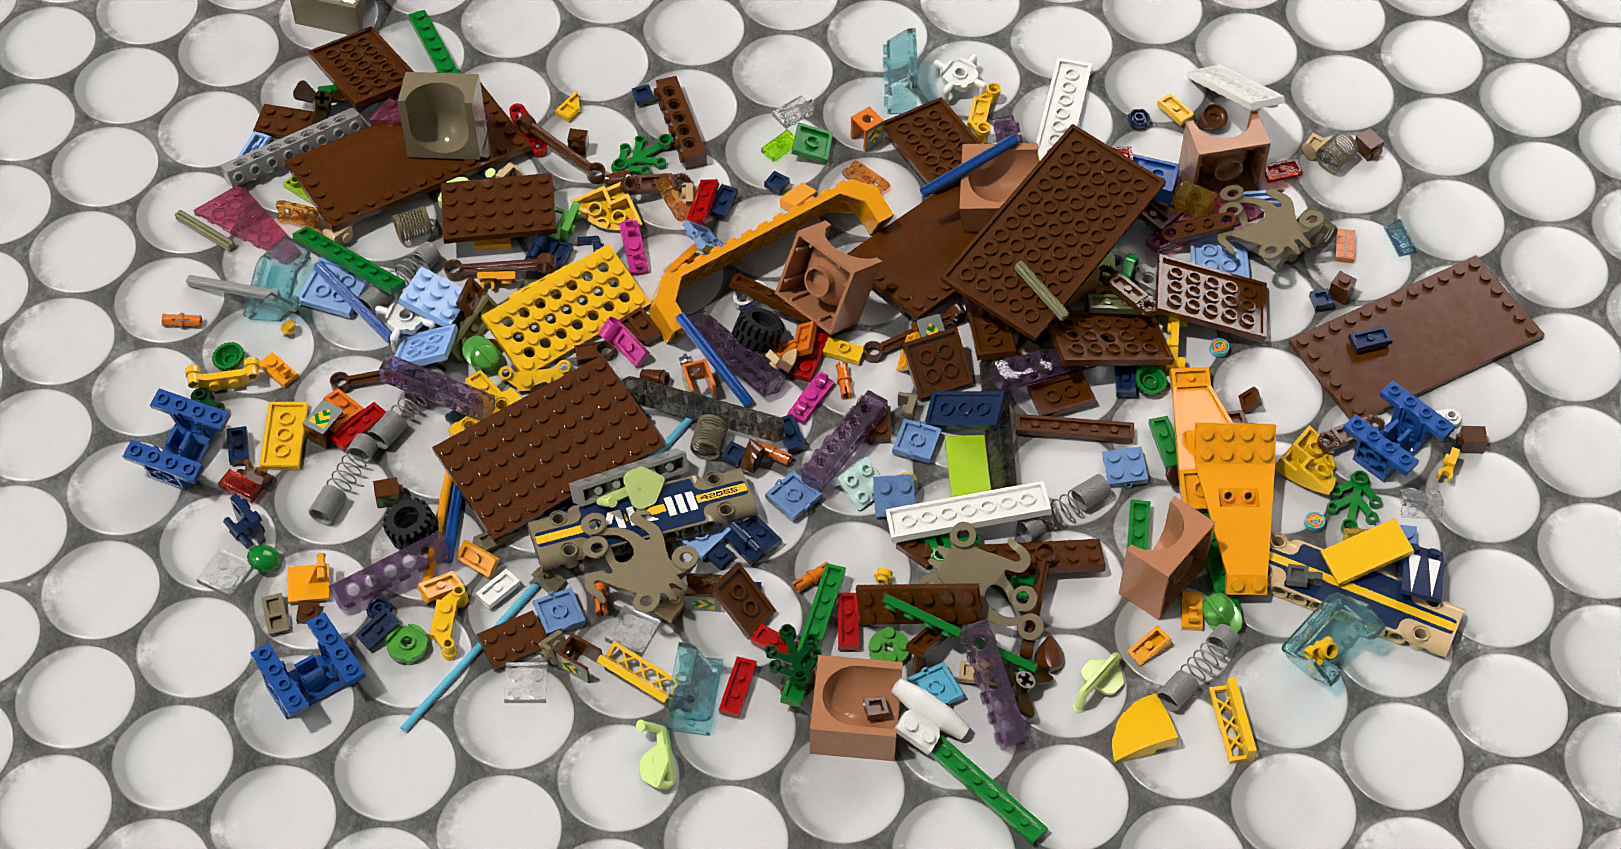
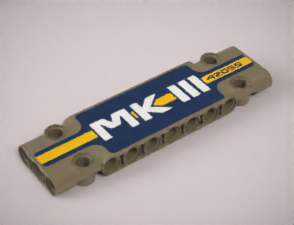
M741 468L723 473L710 471L703 478L694 475L665 482L656 503L644 509L633 507L629 496L617 500V505L614 508L599 506L596 502L585 506L575 505L566 513L557 510L552 512L547 518L527 522V526L541 571L560 567V565L566 568H574L581 559L585 563L606 560L605 556L593 559L586 556L583 552L584 542L591 537L582 531L581 521L586 515L591 513L604 515L607 528H624L648 540L650 539L649 533L632 523L630 516L636 511H649L651 514L643 518L653 522L660 528L664 542L667 544L710 533L716 530L718 524L721 527L727 528L732 522H735V519L742 520L757 516V507ZM599 521L589 523L591 529H597L601 525ZM603 537L609 543L614 557L634 552L630 542L623 537ZM599 545L591 547V551L594 553H598L603 549Z

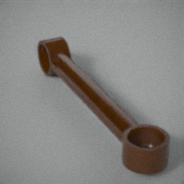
M524 113L516 120V125L520 131L525 134L531 133L585 171L587 179L591 183L598 184L604 181V165L598 162L590 163L538 126L535 119L528 113ZM597 170L600 171L602 174L599 176H594L590 172Z
M542 253L537 256V259L462 264L457 259H451L445 263L444 271L447 278L451 281L460 280L466 274H477V272L537 269L542 273H552L555 270L556 257L549 253ZM459 267L458 271L449 273L452 268Z
M955 304L940 317L943 326L950 323L958 325L966 320L967 313L961 304ZM907 330L881 343L877 341L867 342L863 348L864 359L869 363L879 362L883 357V353L901 346L902 343H905L907 335L918 330ZM870 349H876L879 351V353L876 355H870L867 353V351Z
M446 361L442 363L428 364L422 368H410L405 372H393L392 368L350 376L345 372H336L330 377V384L333 391L339 388L346 393L350 390L351 386L422 374L429 366H436L445 373L447 366ZM339 380L346 381V383L341 386L334 385Z
M1041 542L1035 549L1037 566L1032 588L1037 593L1038 599L1034 608L1029 610L1027 614L1033 613L1039 617L1049 564L1054 561L1056 554L1055 547L1049 542ZM1042 548H1047L1052 551L1053 555L1049 559H1043L1038 555V551ZM1027 620L1024 630L1028 633L1033 632L1036 627L1035 623L1032 620ZM1022 638L1020 657L1032 660L1035 639L1026 640Z

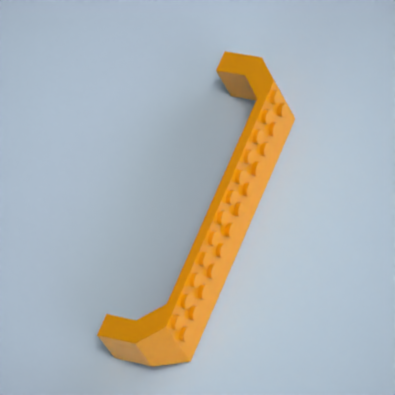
M853 179L847 182L843 180L837 183L835 188L831 190L827 188L822 191L820 196L808 198L804 201L805 204L801 206L797 204L791 207L786 214L779 213L773 217L772 221L760 223L757 229L745 231L741 234L742 237L738 239L735 237L731 238L721 248L716 246L709 251V254L697 256L694 262L690 264L686 262L680 265L677 271L673 273L668 271L663 274L652 296L649 316L661 331L665 343L668 344L683 336L685 332L676 321V316L682 312L676 303L678 291L826 213L857 214L869 235L885 228L894 214L878 188Z

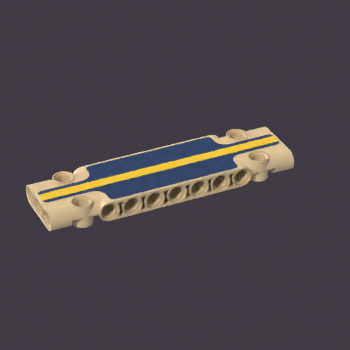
M1282 533L1270 534L1267 588H1270L1273 595L1393 643L1403 644L1407 641L1409 647L1415 651L1427 649L1431 653L1446 658L1464 613V608L1443 601V598L1441 603L1402 594L1400 593L1398 578L1378 570L1339 587L1320 551L1323 549L1301 540L1288 541ZM1288 564L1309 566V571L1322 572L1321 587L1312 586L1310 583H1307V588L1286 585Z

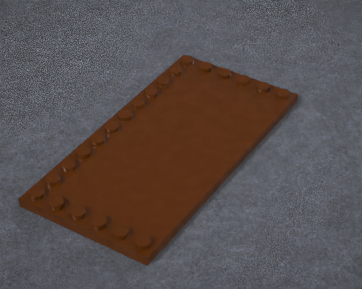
M480 82L487 125V134L480 160L408 157L406 144L403 140L404 133L401 116L397 115L284 161L287 169L329 228L334 232L441 188V183H446L457 177L466 178L527 153L532 148L528 140Z
M1071 124L941 275L940 281L1036 342L1056 318V315L1014 269L1015 264L1023 261L1065 307L1163 189L1166 180L1076 125Z
M961 182L933 194L847 253L857 258L871 259L877 257L880 259L882 264L873 288L915 320L925 318L958 294L957 291L941 282L940 277L978 234V232H963L959 209Z
M1475 255L1289 339L1288 344L1350 420L1355 414L1364 418L1370 414L1377 416L1395 408L1379 396L1380 391L1392 380L1415 397H1418L1543 339L1545 334L1478 256ZM1386 326L1393 339L1391 345L1358 353L1355 352L1348 339L1350 333Z

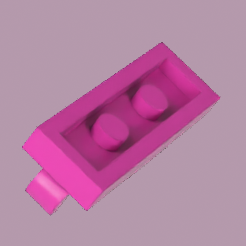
M631 219L619 223L630 274L637 275L649 272L638 221Z
M823 372L817 373L788 411L787 415L792 414L796 422L804 425L833 388L834 381L829 379L828 375Z

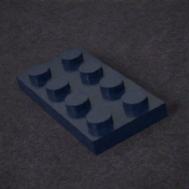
M933 391L925 422L927 425L941 429H999L1007 394L1005 391Z

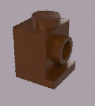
M570 128L567 138L568 147L583 158H586L589 148L588 130Z

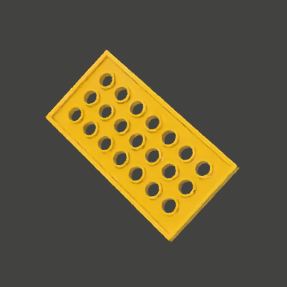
M608 243L483 314L481 319L516 370L523 372L541 370L575 350L574 345L586 344L598 337V332L609 316L619 320L640 306L643 309L648 308L651 302ZM605 265L608 271L601 272L598 266ZM584 274H589L592 276L593 279L591 281H585L582 278V276ZM615 280L619 286L611 287L609 281ZM574 283L577 289L569 290L566 285ZM600 289L603 295L596 296L593 290ZM558 292L561 298L553 299L551 293ZM626 295L629 297V301L622 302L619 296ZM584 298L587 300V304L580 305L577 300ZM542 301L545 307L537 308L535 302ZM611 304L614 310L606 311L603 306ZM563 307H568L571 309L572 313L566 315L561 311V309ZM526 310L529 316L523 318L519 315V311ZM595 313L598 319L590 320L588 314ZM548 316H552L555 318L556 322L550 324L545 320V318ZM510 319L513 325L507 327L503 324V321ZM579 322L582 328L576 330L572 327V324ZM536 325L540 328V331L533 333L529 327ZM563 331L567 337L560 339L556 336V333ZM520 334L524 340L516 342L513 336ZM546 340L551 346L543 348L540 342ZM532 350L535 355L533 357H527L525 356L524 351Z

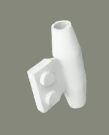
M902 678L893 686L891 692L909 709L902 714L894 729H897V734L927 755L932 752L937 743L940 731L959 740L963 739L968 732L970 726L952 708L925 689Z

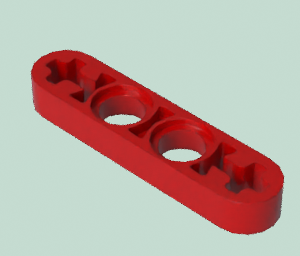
M519 103L513 104L509 108L510 118L516 127V120L519 118L518 113H521V116L524 113H528L526 108ZM520 131L531 144L532 150L530 152L534 157L542 158L547 155V144L537 137L529 139L528 136L531 133L525 134Z

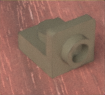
M899 392L898 406L902 407L901 415L905 419L913 421L917 410L918 395Z
M539 566L531 574L533 579L529 583L532 585L537 582L549 593L551 591L557 592L566 580L554 568L541 571Z
M557 630L538 643L542 650L540 655L545 662L549 661L553 665L558 664L556 653L566 641L560 630Z

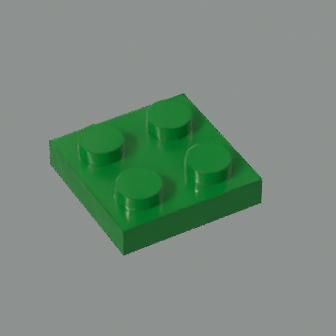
M798 122L791 154L826 164L833 132Z

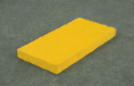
M269 402L259 467L266 470H300L305 438L302 423L308 417V402Z
M1393 518L1320 552L1340 587L1414 554V549L1397 520Z

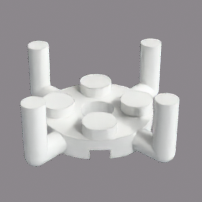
M975 54L971 55L968 60L959 59L956 62L952 60L946 64L939 60L934 61L933 77L939 78L940 69L942 70V82L946 85L942 91V99L947 104H949V93L952 89L966 92L975 85L979 87V96L986 92V83L978 79L977 56Z
M393 303L388 308L380 305L375 307L376 316L384 323V315H386L388 328L393 331L390 341L394 353L397 352L399 347L398 338L400 334L414 335L422 325L429 327V330L437 328L434 321L428 320L399 304ZM405 314L410 315V317L406 319L401 318V316H404Z

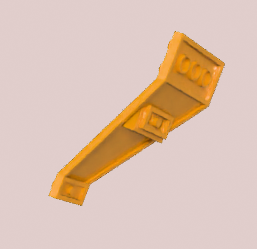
M1209 367L1170 369L1169 373L1181 500L1195 510H1206L1207 506L1194 464L1195 422H1233L1211 386ZM1227 492L1225 493V499H1229L1231 493ZM1250 492L1245 494V499L1250 498Z
M1195 422L1194 464L1209 517L1216 522L1214 535L1225 570V594L1267 595L1275 472V423ZM1227 492L1231 493L1229 499H1225V493ZM1247 492H1250L1251 494L1249 499H1245V494Z

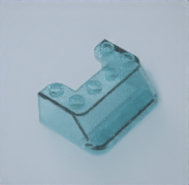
M908 28L888 39L886 44H883V55L886 56L882 58L883 68H886V71H884V81H887V84H884V95H887L884 96V107H887L888 114H901L917 107L918 63L916 28Z
M285 235L263 254L256 263L251 286L279 290L281 296L273 292L269 293L264 299L248 296L243 316L250 320L281 322L286 320L292 312H296L301 304L299 296L293 295L294 289L298 284L297 275L304 266L307 267L310 264L312 249Z
M1336 592L1327 596L1284 642L1282 651L1312 679L1331 687L1340 678L1341 671L1334 665L1341 660V657L1355 645V642L1360 637L1367 640L1376 639L1386 626L1369 604ZM1329 636L1338 646V654L1335 658H1326L1322 662L1323 665L1319 666L1316 661L1304 656L1303 650Z

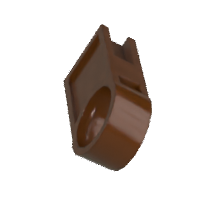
M610 341L574 345L578 365H584L601 355L607 361L614 357V346ZM601 348H609L611 350L607 354L598 352Z

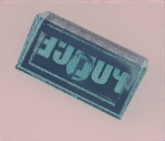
M1401 219L1384 227L1399 257L1419 252Z

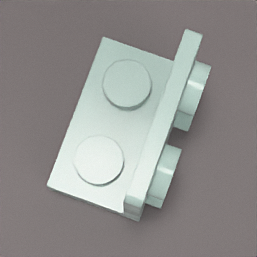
M866 456L857 460L829 480V483L833 488L840 485L856 510L859 511L872 502V493L874 492L873 476L880 475Z

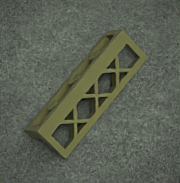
M1088 293L1084 308L1089 313L1142 315L1117 294ZM1148 305L1144 306L1145 309L1147 308V310H1148V309H1150V310L1153 309L1151 306H1148Z
M488 294L481 297L473 315L467 317L463 313L456 323L458 333L449 355L457 363H461L464 360L462 348L466 340L472 336H481L487 326L482 321L481 316L499 306Z

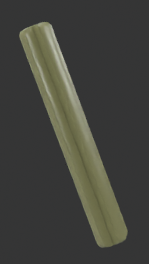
M178 210L175 213L176 220L224 249L231 251L235 247L233 240L186 212Z
M1023 261L1016 263L1014 269L1061 321L1069 317L1067 309Z

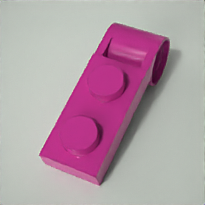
M609 316L598 332L603 339L612 342L635 367L640 368L650 354L644 345L614 317Z

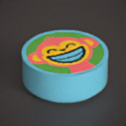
M1222 338L1212 340L1209 348L1210 353L1215 357H1225L1229 352V343Z
M1310 512L1305 517L1304 525L1311 532H1319L1324 528L1325 518L1319 512Z

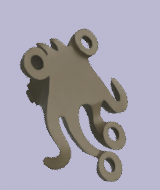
M1230 185L1223 188L1220 192V197L1225 204L1220 207L1219 213L1235 211L1234 215L1236 218H1239L1244 230L1231 229V231H1223L1218 234L1217 239L1220 246L1231 254L1235 253V249L1228 241L1238 242L1260 255L1264 262L1271 265L1272 269L1280 272L1284 269L1286 261L1293 262L1297 259V254H1300L1302 247L1311 248L1308 240L1322 227L1324 217L1321 212L1310 210L1303 213L1299 218V222H1297L1293 201L1283 193L1285 189L1270 188L1266 190V194L1269 197L1281 202L1282 206L1276 207L1272 203L1260 198H1245L1241 186ZM1233 193H1238V194H1237L1236 196H1234V197L1228 196V195L1233 194ZM1242 206L1262 208L1265 212V218L1258 223H1248ZM1309 218H1318L1314 223L1307 222Z
M636 511L630 516L632 523L649 533L650 539L648 540L624 528H607L606 518L600 513L588 514L581 521L582 531L591 537L584 542L583 552L586 556L593 559L605 556L612 569L611 574L600 571L589 574L584 582L585 588L593 597L601 603H605L603 593L594 586V584L603 583L633 597V606L640 613L655 611L662 598L676 601L677 596L672 588L687 591L688 588L681 579L695 568L698 562L697 550L688 545L680 546L673 552L672 560H670L660 528L653 522L643 518L651 514L649 511ZM599 521L601 525L597 529H591L589 523ZM620 536L625 538L634 549L633 557L623 563L616 561L609 543L603 537ZM599 545L603 549L598 553H594L591 551V547ZM684 553H690L692 556L691 561L687 563L681 562L680 559Z
M969 522L957 523L950 532L952 548L937 547V551L944 557V561L931 558L928 560L929 564L937 569V572L924 575L918 584H926L927 582H933L934 584L979 583L983 618L1000 626L1017 625L1020 636L1026 640L1038 638L1044 629L1043 621L1038 615L1030 613L1018 617L1002 616L989 606L985 596L986 589L990 585L996 584L1005 590L1010 603L1019 611L1025 612L1034 608L1038 599L1034 589L1029 586H1020L1014 590L1004 574L1005 570L1018 573L1024 572L1029 567L1031 561L1028 551L1011 538L1007 542L1020 555L1021 560L1019 562L983 551L973 546L976 539L974 526ZM962 529L967 530L970 535L969 539L964 542L960 541L957 536L958 532ZM1021 591H1025L1029 595V600L1025 604L1019 603L1016 598L1017 594ZM1027 620H1032L1036 626L1035 630L1031 633L1023 629V624ZM962 624L971 634L996 645L995 636L979 624Z

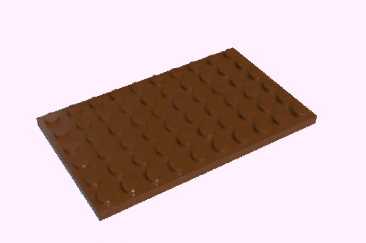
M601 355L433 446L432 450L495 543L527 525V522L534 521L570 501L572 496L569 483L645 459L664 448L665 442L607 360Z

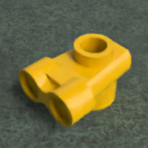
M1327 636L1321 641H1316L1314 645H1309L1303 650V654L1308 659L1309 667L1312 670H1317L1323 665L1322 662L1326 658L1333 659L1337 656L1338 646L1331 637Z

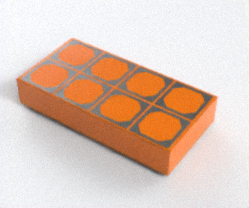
M1338 228L1335 237V261L1354 263L1355 230Z

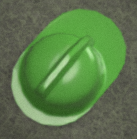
M472 336L464 343L462 348L463 356L476 372L481 369L487 377L498 374L503 366V356L487 338Z
M1214 593L1205 597L1202 605L1203 618L1211 629L1214 630L1219 624H1226L1238 633L1242 627L1243 619L1239 609L1231 599L1222 593Z

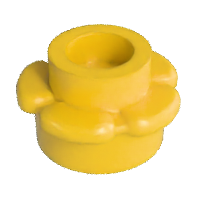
M289 318L279 328L283 332L282 335L288 334L290 336L297 329L295 326L296 321H292Z
M878 568L877 572L874 573L878 584H888L893 581V572L887 568Z

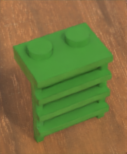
M573 201L569 211L555 207V214L557 212L562 214L557 225V233L549 234V237L568 242L569 237L574 234L575 223L579 222L582 214L579 211L580 203Z

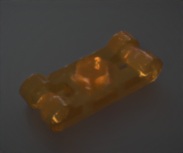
M857 160L853 161L849 168L847 167L842 171L846 179H853L875 186L874 183L878 184L876 187L880 193L890 187L886 179Z
M662 173L656 183V188L676 220L683 221L690 208L687 204L682 203L678 191L672 187L669 174Z
M285 200L276 202V208L278 209L277 221L308 226L310 229L319 228V221L317 220L319 215L318 208Z

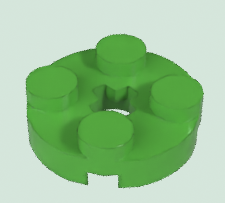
M415 624L395 627L390 631L386 639L389 656L396 662L405 663L406 665H413L421 659L429 647L425 631ZM411 641V645L404 647L403 642Z
M885 627L883 630L876 632L871 637L868 645L870 659L903 662L904 664L909 657V652L906 651V644L909 642L907 637L891 627ZM885 646H892L894 651L888 650L886 652Z

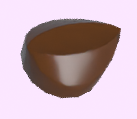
M1209 104L1201 112L1197 127L1206 130L1222 128L1228 120L1226 110L1220 105Z
M750 438L739 468L744 472L754 474L763 459L765 447Z
M1050 635L1038 647L1034 662L1038 665V669L1045 670L1047 673H1056L1063 668L1065 657L1058 642Z

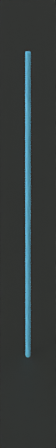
M707 394L664 441L665 447L651 456L665 452L710 404L713 397ZM537 582L532 584L494 626L510 620L541 586ZM479 642L400 726L402 731L406 733L483 650Z

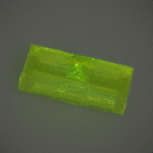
M786 129L761 148V153L771 161H776L792 149L795 135Z

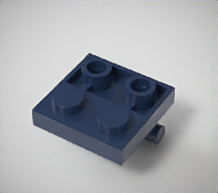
M549 234L538 235L525 259H537L539 254L549 253L556 257V266L553 272L561 269L574 249L573 244L549 237Z
M237 493L230 497V501L238 523L235 524L230 517H226L223 523L228 527L229 533L235 540L240 541L246 549L253 545L247 538L249 535L258 545H261L266 541L264 536L266 531L260 523L262 521L261 516L257 511L253 512L250 509V504L245 498L241 499Z
M758 516L750 517L740 525L732 522L729 526L732 531L725 535V541L751 566L782 544V539Z

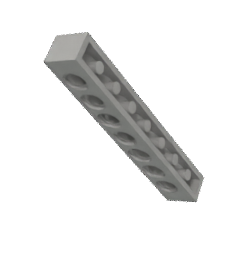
M350 108L220 165L226 182L232 188H235L285 166L284 160L362 130L365 127L360 114L355 109Z

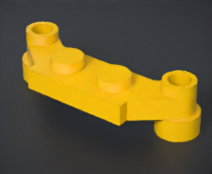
M995 82L987 85L985 93L978 97L974 96L967 122V127L972 129L981 143L988 141V136L991 133V125L987 123L991 104L997 103L998 97L1001 94V86Z
M1168 317L1167 333H1171V337H1167V344L1174 357L1173 365H1166V370L1185 368L1186 357H1178L1179 327H1187L1188 322Z
M248 357L244 360L243 369L201 374V368L198 365H189L185 368V377L188 380V387L206 388L209 392L246 387L249 381L259 378L260 360L256 357Z
M561 360L555 368L514 372L511 367L503 366L500 368L498 375L502 381L509 382L517 387L518 392L530 391L533 386L539 383L547 382L549 384L570 373L572 365L567 360ZM562 364H566L568 369L563 371L560 367ZM504 370L510 372L508 377L502 375Z
M462 585L454 586L453 590L441 600L437 599L430 630V639H435L441 648L443 659L447 661L455 660L458 656V648L454 644L453 639H451L457 608H463L469 603L468 593Z

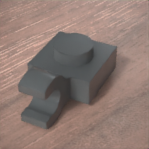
M1288 564L1286 585L1307 588V583H1310L1312 586L1321 587L1322 572L1309 571V566Z

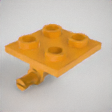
M324 553L317 554V563L315 565L288 567V604L330 600V565L325 563L326 555Z

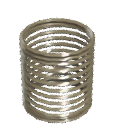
M1343 131L1337 132L1316 151V159L1319 165L1326 171L1336 172L1357 154L1358 145L1355 139L1348 133Z
M425 206L411 209V212L408 210V213L405 211V214L402 212L399 215H392L394 227L401 243L433 233Z
M1311 207V208H1308L1307 210H1305L1303 213H1305L1306 211H1310V210H1316V211H1317V209H1315L1314 207ZM1312 217L1308 222L1314 223L1318 218ZM1324 217L1325 223L1322 225V229L1316 236L1313 235L1308 240L1318 250L1327 247L1338 232L1336 225L1326 217Z
M712 414L700 416L690 444L692 453L706 460L718 458L728 431L726 421Z

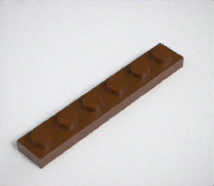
M737 273L729 284V287L736 292L743 293L755 301H760L772 309H777L789 317H794L803 323L811 322L810 319L776 295L775 290ZM817 325V329H819L823 333H827L825 330H823L821 327Z
M1016 414L1015 434L1133 443L1134 423Z

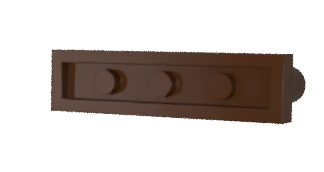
M952 624L958 628L962 626V624ZM926 627L906 644V651L914 654L913 671L915 673L921 672V669L926 665V656L948 638L941 634V629L934 627L931 630Z

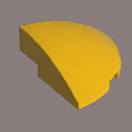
M621 182L608 188L602 186L571 200V203L573 201L580 203L579 211L582 212L581 216L597 227L620 231L619 223L631 219L633 221L637 220L639 227L643 226L629 194L621 191Z
M1309 425L1275 463V470L1307 489L1329 495L1336 483V477L1333 474V470L1336 467L1332 455L1327 454L1326 451L1318 447L1317 439L1319 434Z
M1156 693L1134 702L1120 716L1112 738V754L1114 762L1119 763L1153 755L1158 749L1177 745L1178 735L1174 725Z

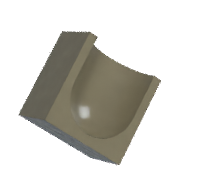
M290 0L295 24L350 35L363 29V14L367 0Z
M406 72L398 98V105L407 156L480 160L487 134V125L479 74Z

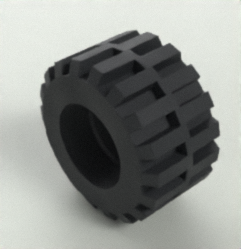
M748 306L740 311L732 333L733 337L737 339L736 341L749 350L758 353H768L769 350L774 352L785 331V324L776 314L769 310Z
M410 497L405 501L403 499L400 500L398 504L392 505V509H388L386 512L387 516H384L383 528L394 547L398 548L399 551L411 553L414 550V552H418L421 548L425 549L427 544H431L433 542L432 538H436V531H439V523L424 500L420 501L419 498L412 500Z

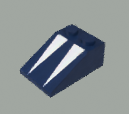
M1410 543L1414 549V554L1396 561L1400 593L1441 603L1445 563L1443 553L1434 548L1427 549L1415 543Z

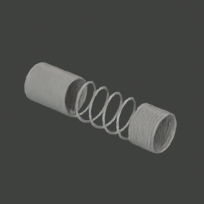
M425 241L409 255V259H404L402 265H396L395 271L391 270L389 272H395L398 277L400 275L409 285L408 280L397 272V267L402 266L407 276L412 280L413 278L407 273L406 269L413 276L415 275L409 268L404 266V261L409 260L416 272L418 271L412 262L419 269L422 266L429 270L441 260L440 252L432 243ZM412 254H413L414 259L416 260V262H414V261L411 260V255H412ZM372 285L358 298L376 315L375 307L378 305L386 307L395 299V294L391 295Z
M429 366L416 380L417 384L411 385L410 391L404 393V398L398 399V405H393L391 410L387 411L370 429L368 435L377 442L378 447L388 449L408 427L406 420L394 412L393 408L395 406L399 407L405 417L414 420L413 414L405 407L400 406L399 401L405 400L406 404L414 412L420 413V408L414 402L405 398L406 393H411L420 405L427 406L423 397L412 392V387L417 386L426 398L433 399V395L438 394L448 383V378L442 370L436 366ZM420 387L425 389L431 395L432 398L425 395L420 389ZM413 394L420 397L425 402V405L419 402ZM407 401L414 404L418 408L419 412L414 410ZM401 408L410 413L413 419L408 417Z
M363 433L356 434L346 450L347 455L342 456V462L337 464V470L331 474L332 478L328 479L327 485L323 486L308 510L309 515L315 521L328 525L335 518L347 496L339 488L328 485V482L333 480L341 489L345 491L352 490L347 482L333 478V474L338 472L346 481L350 483L357 482L352 474L338 470V466L343 464L349 472L354 475H361L362 472L357 466L366 467V462L371 460L378 449L377 442L369 435ZM348 456L355 465L343 462V458ZM350 456L354 457L359 461H362L365 464V466L357 464L350 458ZM345 464L355 467L360 471V474L354 473ZM340 472L350 475L355 479V482L346 479ZM335 480L347 484L350 490L341 487Z
M1096 474L1070 489L1068 495L1062 494L1059 500L1053 499L1050 506L1056 521L1063 524L1061 514L1053 506L1054 501H1059L1063 514L1066 518L1071 519V513L1068 507L1061 501V497L1067 496L1070 507L1079 515L1080 509L1087 510L1111 496V488L1107 480L1102 475ZM1070 499H1071V500L1074 502V504L1076 505V507H1077V509H1078V513H1077V512L1074 510V508L1072 507V504H1071V502H1070ZM1062 504L1069 512L1070 518L1064 512ZM1054 510H1055V511L1058 513V515L1060 516L1061 522L1057 519V517H1056V515H1055V513H1054ZM1047 515V516L1049 517V519L1051 520V522H1052V524H1053V527L1048 523V521H1047V519H1046V516H1044V519H1045L1046 523L1048 524V526H1049L1050 528L1054 529V528H1055V524H1054L1052 518H1051L1049 515ZM1040 517L1017 521L1018 531L1027 542H1033L1046 534L1045 525Z
M1219 624L1207 637L1206 642L1200 645V650L1194 651V657H1189L1187 664H1183L1180 670L1176 671L1157 692V697H1159L1165 708L1170 711H1178L1199 687L1197 679L1206 680V676L1202 671L1209 674L1212 673L1210 665L1216 667L1219 665L1215 657L1225 659V655H1228L1239 643V636L1233 628L1226 624ZM1204 644H1207V647L1211 653L1202 650V646ZM1208 644H1210V646H1211L1216 652H1218L1219 654H1222V655H1223V658H1221V657L1217 656L1215 653H1213ZM1200 651L1205 661L1199 657H1195L1196 652ZM1202 651L1211 655L1216 660L1217 664L1214 665L1210 663L1205 658ZM1194 658L1198 667L1189 664V660ZM1196 659L1203 661L1210 668V672L1204 670L1197 663ZM1187 665L1192 675L1183 671L1182 668ZM1189 666L1199 670L1203 674L1204 679L1197 677Z

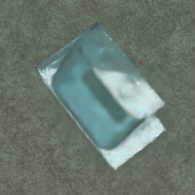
M679 642L668 695L670 714L668 731L710 736L723 669V659L705 657L691 643Z

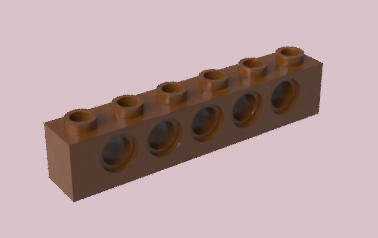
M677 76L656 80L654 95L656 99L659 98L660 100L658 101L660 111L665 113L663 114L665 124H669V134L674 137L673 144L675 150H679L678 157L680 163H684L686 170L707 165L706 150Z

